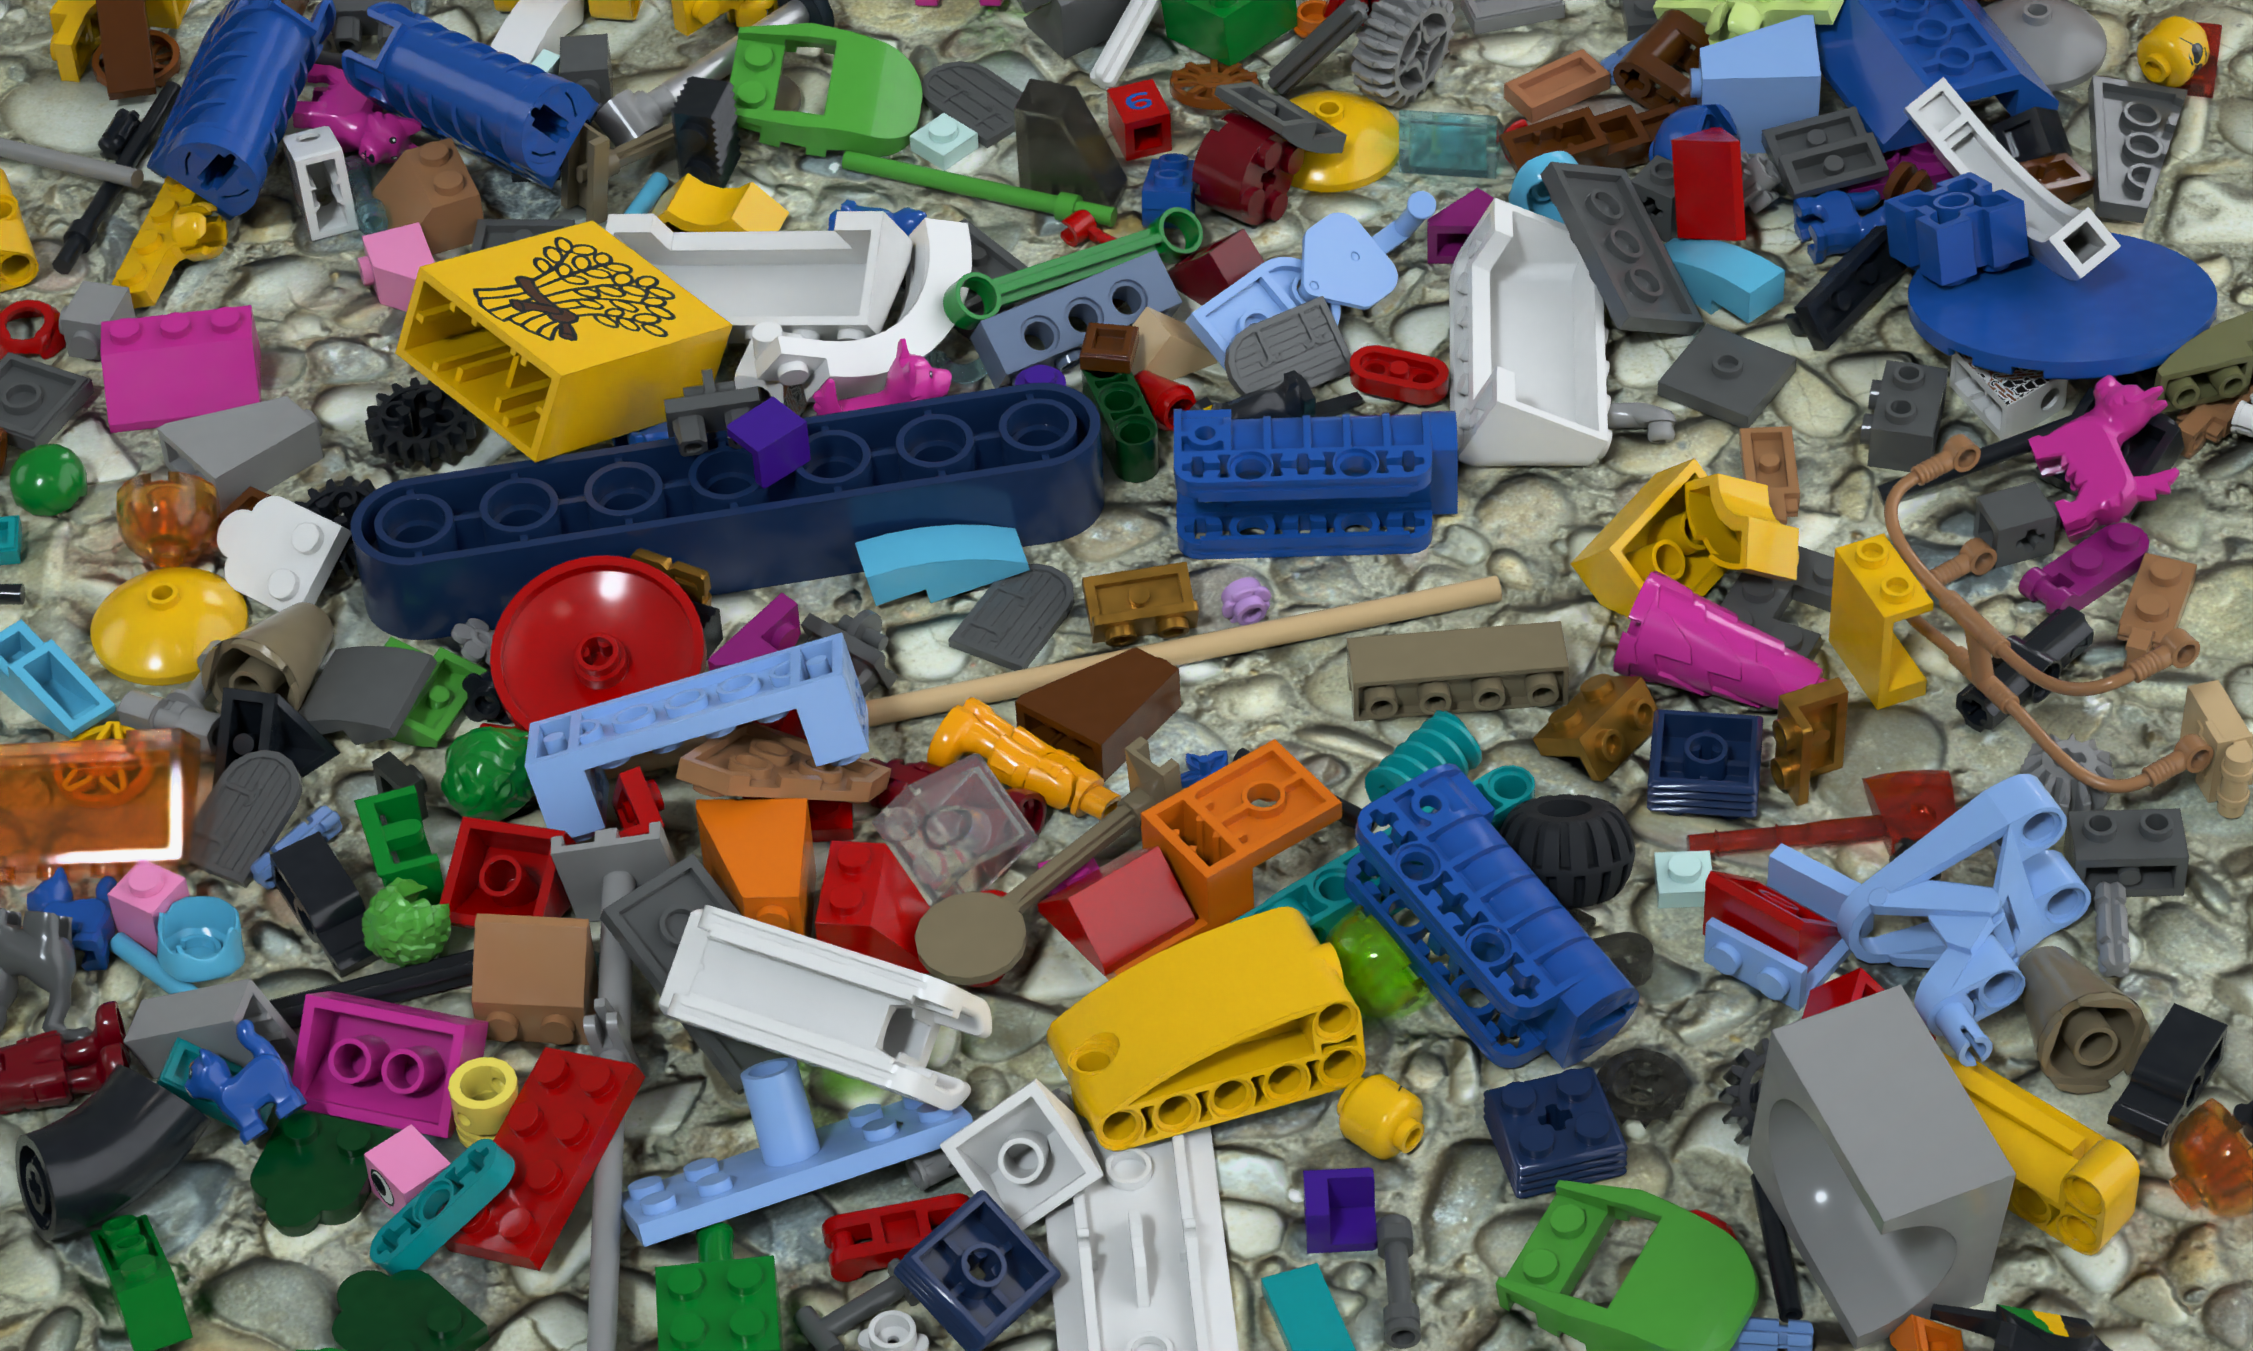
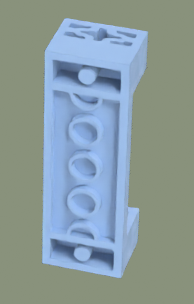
M841 632L530 723L525 769L547 828L566 831L575 842H581L595 836V831L605 829L609 783L604 769L619 767L628 762L631 756L649 751L655 754L668 753L679 748L686 740L704 735L709 739L719 738L734 731L738 725L755 720L759 723L774 722L785 717L790 710L797 709L816 767L829 763L832 766H843L856 761L863 753L869 752L868 707L843 633Z

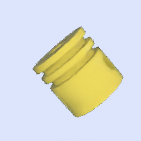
M479 1057L465 1062L456 1068L451 1075L448 1090L460 1143L468 1148L481 1139L494 1140L520 1093L515 1071L507 1062L494 1057Z

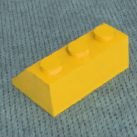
M1695 458L1656 473L1570 563L1600 605L1628 618L1634 602L1651 572L1657 571L1667 575L1691 589L1693 593L1704 597L1729 570L1718 566L1708 559L1709 551L1703 541L1694 539L1688 523L1685 506V482L1708 476Z

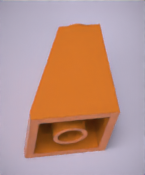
M808 798L696 799V814L704 868L742 916L811 938L816 866Z

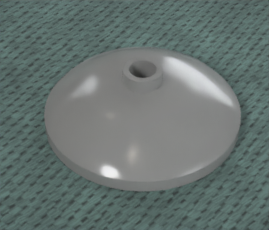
M1994 0L1982 7L2051 92L2069 89L2087 81L2098 72L2105 60L2107 39L2102 26L2090 13L2071 1Z

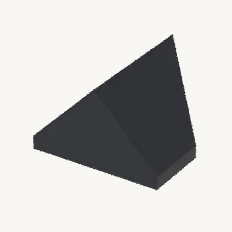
M228 687L223 688L212 789L222 773L233 761L250 752L260 750L280 752L292 760L301 778L340 754L326 738L279 694Z

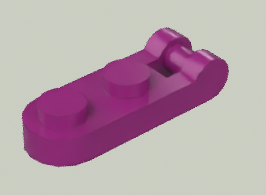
M2120 522L2105 526L2042 569L2039 567L2031 568L2022 577L2018 591L2032 602L2039 600L2046 605V612L2050 615L2056 609L2064 610L2068 606L2080 611L2138 572L2144 554L2149 551L2150 541L2148 535L2141 528L2130 523Z

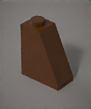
M1137 647L1022 694L1015 701L1017 727L1020 725L1057 750L1062 749L1079 757L1080 762L1084 766L1094 770L1105 782L1126 762L1125 748L1140 736L1148 740L1181 707L1179 668L1163 658L1155 657Z

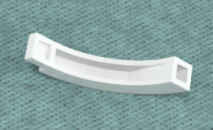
M1944 77L1905 107L1903 112L1935 149L1933 153L1954 177L1972 172L1992 183V192L2003 189L2024 201L2029 253L2053 272L2066 279L2078 281L2121 247L2089 207L2085 210H2078L2069 206L2031 176L1989 132Z
M924 218L908 236L913 241L911 260L906 271L903 305L894 326L874 336L852 341H821L777 336L754 361L758 380L777 381L786 386L803 384L806 402H816L813 394L820 390L821 386L829 378L834 379L838 400L878 393L884 390L887 374L896 358L897 345L900 339H906L910 354L921 355L926 358L955 325L949 320L944 311L943 297L946 290L963 275L971 272L972 253L968 223ZM961 287L960 297L963 304H965L969 290L967 287Z

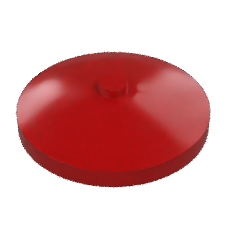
M609 555L590 556L567 561L548 569L532 579L513 597L503 611L497 623L490 650L491 675L502 707L518 729L528 732L530 723L704 673L707 660L706 640L699 615L689 596L680 585L667 574L647 563L631 558Z

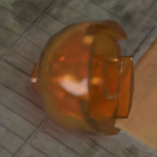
M168 471V480L151 482V473H147L124 482L117 490L116 521L119 535L132 553L149 562H153L159 567H177L198 557L208 549L217 535L220 516L219 498L217 499V489L212 483L199 476Z
M2213 1098L2192 1110L2176 1126L2169 1140V1160L2176 1175L2168 1181L2176 1195L2190 1209L2199 1203L2215 1216L2233 1218L2253 1213V1145L2251 1146L2239 1132L2243 1126Z

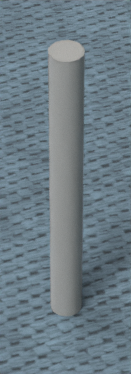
M0 137V157L133 188H139L144 180V174L140 169Z

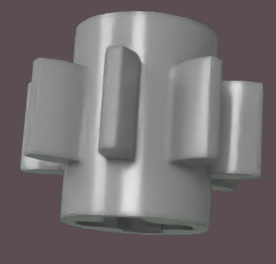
M1743 151L1741 153L1744 210L1750 206L1754 214H1757L1779 197L1774 187L1781 182V177L1775 165L1764 154L1757 153L1750 158L1749 154Z

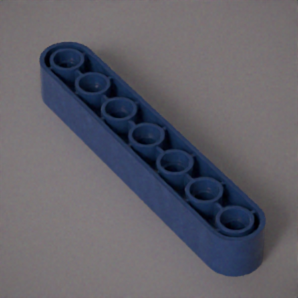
M1043 382L806 417L803 419L807 421L811 460L766 489H763L755 482L752 454L744 448L735 449L729 447L726 430L706 433L708 450L700 455L683 457L680 454L675 438L558 455L536 463L533 460H525L398 480L378 488L365 497L356 508L351 519V535L366 611L371 621L379 629L392 636L408 640H431L451 637V631L454 626L459 623L466 624L470 618L480 619L489 626V630H495L503 611L513 597L532 579L554 566L590 556L609 555L631 558L630 556L639 548L672 558L673 564L676 561H681L707 570L711 582L709 592L713 596L861 573L864 570L855 545L856 542L887 533L920 527L958 524L1015 528L1022 547L1066 540L1084 532L1093 525L1104 508L1105 490L1100 415L1093 402L1081 392L1064 385Z

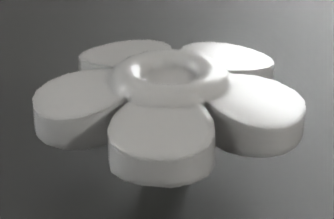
M476 618L468 619L466 624H456L451 631V636L454 641L464 645L461 650L462 655L473 663H479L484 658L486 663L490 665V650L495 631L488 632L489 626L484 621Z

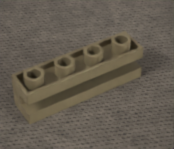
M1561 621L1347 638V676L1349 690L1352 691L1354 721L1434 715L1437 710L1448 711L1454 714L1568 704L1569 663Z

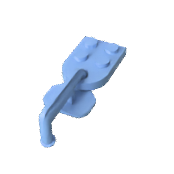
M1417 191L1408 198L1407 208L1402 214L1372 237L1354 217L1339 212L1329 214L1305 232L1302 240V260L1293 257H1277L1262 263L1192 312L1185 323L1224 369L1226 349L1234 336L1252 323H1258L1318 297L1324 296L1338 326L1341 314L1340 305L1367 310L1394 290L1398 281V273L1395 265L1387 255L1406 242L1424 220L1430 218L1435 213L1436 201L1429 192Z

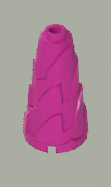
M1657 571L1649 574L1628 616V619H1631L1627 633L1622 632L1613 664V671L1624 676H1642L1644 681L1656 684L1662 683L1701 696L1713 694L1757 708L1767 706L1778 709L1779 695L1811 684L1827 681V679L1822 678L1824 670L1818 667V663L1785 647L1783 641L1739 620L1735 612L1693 593L1688 587Z

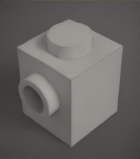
M89 281L81 283L68 306L63 307L59 316V331L64 335L69 357L101 361V322L122 318H136L129 287Z

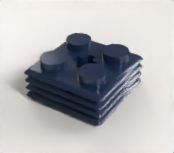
M1663 709L1655 710L1648 773L1647 809L1650 811H1661L1673 816L1691 813L1718 815L1724 819L1756 817L1758 810L1763 717Z
M1592 1067L1568 1069L1559 1074L1524 1082H1512L1506 1086L1486 1090L1483 1093L1485 1098L1483 1101L1485 1105L1483 1108L1485 1113L1483 1118L1517 1198L1523 1199L1556 1191L1555 1185L1558 1180L1591 1183L1626 1174V1151L1628 1147L1595 1070Z
M984 1190L978 1191L905 1254L894 1269L896 1277L965 1351H982L1042 1298L1061 1277L1059 1269ZM979 1267L986 1275L983 1279L978 1280L971 1275L969 1270L973 1271Z

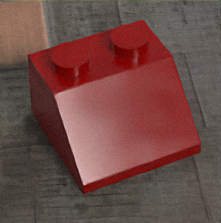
M463 816L439 904H449L451 926L475 929L477 913L561 918L569 909L571 903L550 854L551 837L563 836L566 846L577 843L563 830Z
M831 840L815 919L817 940L923 974H930L919 961L915 933L919 921L932 905L944 899L946 892L945 884L887 843Z

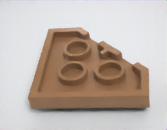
M748 722L736 726L734 731L725 736L707 740L682 756L679 760L676 779L693 784V789L696 792L710 797H722L725 795L762 798H808V800L845 801L861 804L871 801L887 789L891 768L862 758L843 766H832L829 763L816 767L807 740L755 722Z

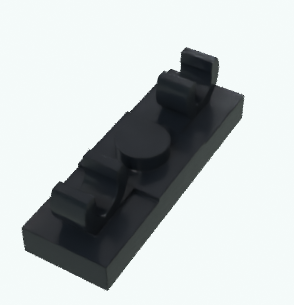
M1887 225L1875 226L1794 307L1796 313H1790L1784 317L1793 335H1807L1813 350L1828 349L1907 268V265L1891 257L1889 254Z

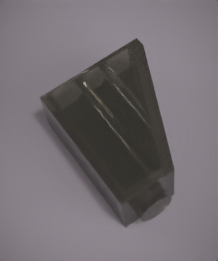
M1029 79L1014 108L1019 186L1058 195L1061 191L1081 195L1083 201L1117 208L1128 186V179L1077 87L1052 81Z

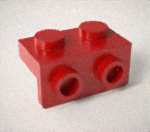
M640 766L619 773L611 803L623 829L619 831L620 837L649 834V823L660 821L664 829L665 825L659 812L664 810L665 806L655 780L650 779L646 781Z

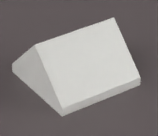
M1036 1078L939 1145L975 1195L980 1190L986 1191L1022 1231L1103 1176L1102 1169L1076 1114Z

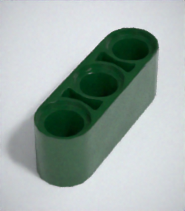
M1081 370L1083 394L1093 402L1098 410L1101 422L1102 447L1115 474L1120 479L1132 483H1140L1152 479L1157 475L1160 468L1158 428L1132 372L1131 374Z

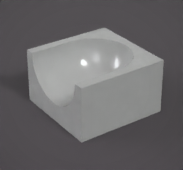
M1902 985L1771 1030L1747 1163L1854 1349L1856 1350L1888 1338L1911 1314L1934 1321L1930 1319L1933 1304L1970 1308L1983 1303L2016 1173Z

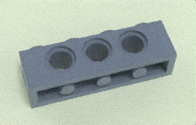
M1154 250L982 320L972 333L970 339L994 388L1014 386L1017 375L1031 366H1056L1062 372L1080 364L1079 356L1086 332L1075 330L1071 326L1068 317L1082 319L1087 327L1089 322L1132 326L1146 307L1172 317L1183 302L1157 250ZM1120 299L1125 301L1130 306L1132 314L1119 312L1114 307L1112 300ZM1024 335L1038 337L1043 342L1045 350L1031 348L1026 343Z

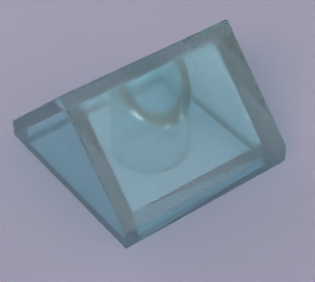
M1400 110L1399 173L1496 179L1501 150L1499 135L1503 134L1504 125L1498 116Z

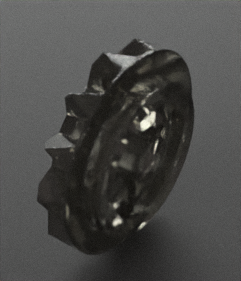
M1644 1049L1621 1052L1608 1059L1597 1073L1610 1108L1617 1115L1621 1125L1629 1120H1637L1646 1129L1652 1120L1658 1119L1668 1123L1674 1111L1684 1109L1688 1092L1687 1077L1681 1066L1667 1055ZM1631 1083L1637 1085L1642 1090L1652 1087L1651 1098L1646 1097L1641 1092L1631 1095Z

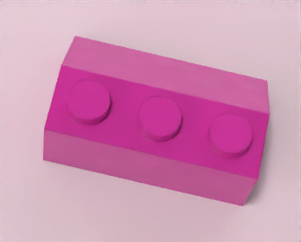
M252 305L222 307L185 313L174 312L167 315L122 318L101 322V363L110 433L158 428L165 423L261 402V349Z
M334 991L306 994L292 1075L294 1086L299 1088L308 1103L301 1109L402 1130L412 1124L422 1134L446 1139L451 1138L456 1125L448 1090L449 1080L456 1068L469 1060L483 1057L489 1022Z

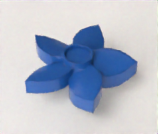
M1227 750L1214 751L1208 756L1187 753L1185 760L1190 771L1180 774L1182 788H1187L1227 766Z

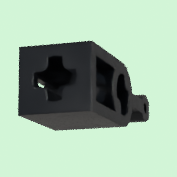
M319 831L270 854L273 883L309 938L314 943H319L340 978L382 958L377 957L365 946L362 918L366 909L354 883Z
M2174 1003L2139 1057L2130 1083L2119 1100L2113 1104L2108 1114L2107 1124L2162 1146L2180 1115L2184 1116L2190 1111L2222 1061L2228 1025Z

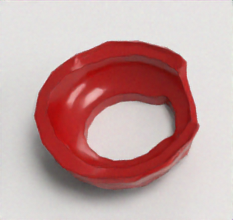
M38 300L17 301L0 311V360L8 352L13 354H40L45 360L54 357L62 350L66 342L64 335L59 331L60 313L57 309ZM44 317L43 326L36 332L33 338L24 340L12 339L9 331L6 329L7 323L16 319Z

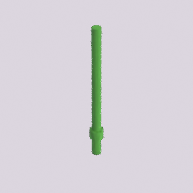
M849 150L844 153L842 158V168L845 170L1054 214L1055 220L1062 221L1075 211L1082 209L1091 213L1096 224L1113 227L1117 220V208L1083 201L1081 195L1061 191L1058 195Z

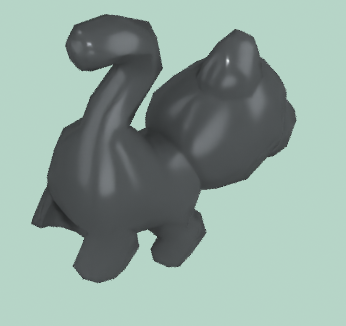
M0 908V1032H2L7 1022V1010L17 998L18 976L22 975L41 989L50 993L49 1005L42 1026L44 1032L57 1030L58 1033L62 1034L65 1044L83 1039L92 1033V1030L88 1027L66 1029L64 1019L71 1005V986L77 972L75 951L72 944L73 917L58 916L55 913L25 911L22 926L21 912L6 911L5 908Z

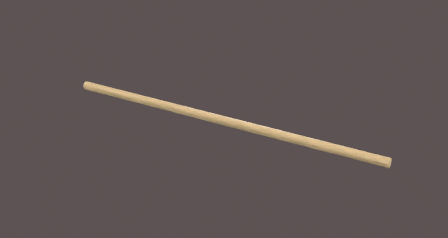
M1495 575L1138 646L1137 648L1155 657L1163 658L1173 666H1179L1502 601V591L1499 579ZM1132 648L866 700L869 727L948 712L956 705L963 707L966 700L970 697L980 700L985 704L1018 698L1022 694ZM704 735L686 740L679 748L668 753L655 754L649 751L631 756L628 762L619 767L604 769L607 780L618 778L619 773L640 766L642 773L678 766L682 756L703 744L709 738H706Z

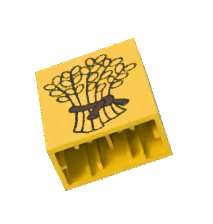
M592 220L420 266L395 354L536 463L666 422L664 400L684 397L683 388L703 385L701 370L712 369L715 382L733 325Z

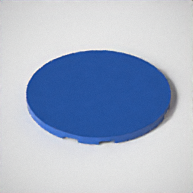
M2111 233L2121 247L2078 281L2069 280L2058 275L2039 262L2030 253L2029 257L2011 262L2008 268L2001 271L1987 272L1981 270L1980 267L1976 268V275L1967 277L1963 284L1951 287L1938 285L1922 275L1921 270L1918 269L1908 287V315L1914 329L1929 344L1948 356L1954 355L1955 351L1972 357V365L2009 375H2012L2016 368L2043 371L2044 379L2103 378L2107 375L2131 374L2162 365L2171 353H2174L2198 334L2209 329L2213 321L2216 320L2217 290L2210 276L2199 265L2182 254L2147 240Z

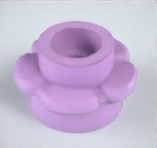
M1245 577L1235 580L1221 594V601L1223 603L1222 614L1225 618H1229L1231 623L1238 622L1240 625L1257 623L1265 617L1270 607L1271 593L1268 588L1261 586L1260 582L1255 578Z

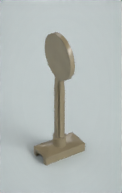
M731 73L721 79V81L730 82ZM781 74L775 110L798 112L801 106L799 87L789 77ZM672 122L613 149L609 148V138L587 123H584L562 162L561 206L569 209L580 205L586 209V222L592 220L597 224L605 222L608 212V179L618 174L622 167L675 144Z
M1141 736L1125 748L1130 793L1117 802V808L1005 896L1000 897L992 893L971 891L951 895L932 905L920 919L915 933L919 961L931 975L948 983L962 985L989 982L1009 972L1022 958L1028 940L1022 913L1130 828L1141 826L1140 813L1180 792L1182 784L1179 763L1171 758L1161 767H1158L1150 760L1148 741Z

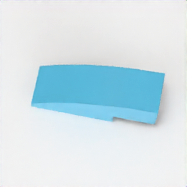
M1675 237L1664 244L1694 304L1710 315L1724 307L1749 324L1783 301L1785 270L1762 256L1719 240Z
M958 524L930 526L887 533L855 543L876 606L923 590L927 591L930 603H934L1030 570L1015 528Z
M22 619L0 632V690L36 720L62 735L74 738L116 712L115 704L52 639L44 643Z

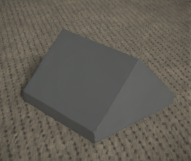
M1053 0L1023 19L1029 29L1065 60L1108 40L1130 0Z

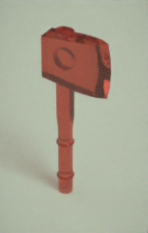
M1907 770L1884 773L1862 778L1872 812L1871 816L1828 819L1786 826L1775 824L1774 827L1718 832L1715 829L1711 833L1687 835V851L1710 850V855L1716 854L1719 857L1720 854L1776 849L1781 843L1788 847L1883 841L1889 856H1891L1895 852V844L1901 838L1906 837L1914 841L1923 838L1961 807L1955 808L1949 770Z

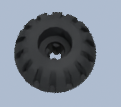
M1579 794L1547 795L1537 799L1533 798L1515 806L1508 813L1499 831L1500 835L1566 909L1589 907L1610 900L1624 888L1631 875L1635 858V843L1632 831L1623 813L1609 801Z

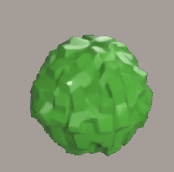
M397 877L385 888L380 889L370 899L369 908L364 912V917L362 918L364 942L368 950L372 951L377 957H382L384 962L394 963L400 967L416 965L421 962L427 963L431 959L436 958L443 951V946L448 941L452 930L450 928L449 904L431 906L430 902L425 898L416 900L423 890L428 889V887L419 885L412 879Z

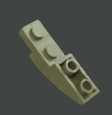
M2253 311L2225 320L2198 334L2172 353L2157 369L2154 387L2162 386L2164 392L2157 400H2166L2168 406L2161 412L2162 414L2248 393L2250 380L2253 377Z

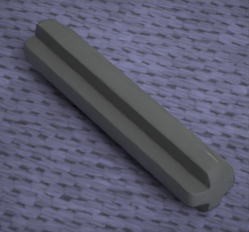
M1360 0L1344 1L1269 72L1270 79L1268 84L1271 89H1276L1280 94H1287L1367 21L1369 7L1366 2H1361Z

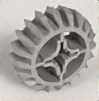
M1380 0L1379 2H1373L1372 11L1367 21L1364 22L1362 31L1356 35L1359 39L1358 44L1352 51V55L1356 59L1351 65V71L1355 74L1354 84L1359 87L1360 92L1379 104L1401 108L1407 101L1414 102L1418 93H1425L1428 83L1435 82L1436 72L1439 68L1443 67L1442 61L1445 54L1450 52L1448 44L1449 40L1454 36V31L1451 27L1455 22V15L1452 13L1453 2L1450 0Z

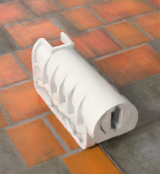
M705 905L704 909H697L690 913L658 1003L662 1013L669 1019L699 1029L709 1030L775 1054H782L805 1064L821 1067L842 1076L872 1084L881 1089L946 1111L960 1106L970 1095L971 1087L967 1082L926 1068L940 1026L949 1027L979 1038H987L992 1033V1016L987 1002L953 984L709 905Z

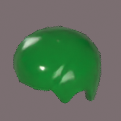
M40 444L21 453L12 466L10 490L18 507L23 508L32 515L53 517L70 509L78 501L79 497L87 495V473L82 461L71 449L59 444Z

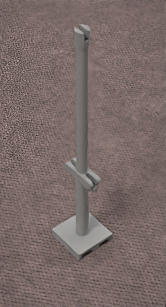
M660 821L649 823V834L621 838L617 828L595 831L594 842L567 846L563 836L551 837L550 854L577 918L589 919V922L601 921L600 917L604 908L676 864ZM601 921L598 998L594 999L596 1014L583 1017L584 1033L594 1056L633 1063L642 1072L640 1061L630 1039L633 961ZM625 1116L594 1171L587 1351H617Z

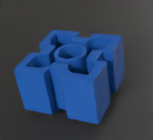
M1972 172L1936 183V189L1928 192L1917 189L1884 200L1890 256L1907 265L1912 270L1917 271L1920 269L1922 275L1940 286L1951 287L1963 284L1967 277L1977 274L1976 268L1979 267L1983 271L1996 272L2008 268L2011 262L2029 257L2024 201L2003 189L1992 192V183Z

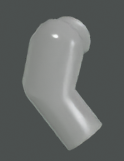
M1641 402L1610 404L1607 414L1608 429L1648 428V440L1655 444L1669 443L1674 439V426L1677 425V420L1672 411Z

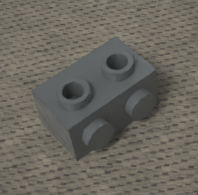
M1886 361L1882 380L1873 379L1871 384L1868 410H1874V414L1865 413L1862 422L1860 444L1869 445L1867 466L1911 472L1913 466L1934 456L1945 408L1948 368L1919 365L1910 362Z
M2180 808L2068 811L2063 848L2064 856L2090 891L2091 898L2095 896V887L2102 881L2110 884L2117 881L2126 888V897L2184 896L2189 854Z

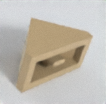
M1146 307L1132 325L1139 327V343L1131 370L1133 376L1140 371L1148 370L1173 381L1217 363L1215 357L1190 327L1177 319Z

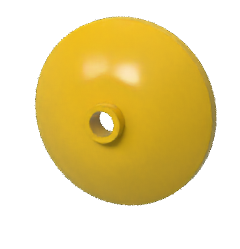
M1339 90L1315 91L1289 100L1347 135L1342 153L1325 154L1304 150L1302 167L1294 174L1291 186L1314 192L1354 190L1379 180L1398 162L1402 151V131L1400 125L1390 111L1374 100L1360 94Z
M168 567L135 576L111 592L102 601L93 616L90 636L97 659L109 672L117 677L142 685H174L194 680L200 673L197 659L209 643L214 640L223 641L249 628V615L243 595L234 590L227 583L226 579L220 575L197 568Z

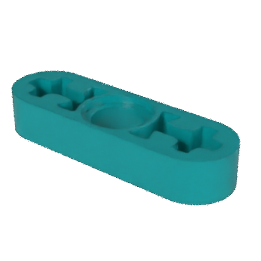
M481 1139L473 1143L378 1231L370 1246L372 1261L390 1275L403 1270H417L507 1186L515 1170L513 1157L491 1139ZM447 1203L445 1208L438 1214L439 1210Z

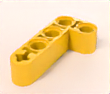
M1968 1095L2016 1173L2007 1210L2084 1255L2098 1253L2131 1219L2135 1211L2140 1170L2135 1157L2127 1148L2111 1139H2102L2078 1160Z

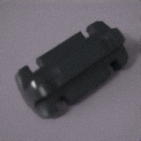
M124 108L117 111L115 117H113L103 133L102 138L98 141V146L101 149L100 155L103 158L107 159L110 157L117 161L141 123L138 120L140 117L138 112L135 110L129 112Z

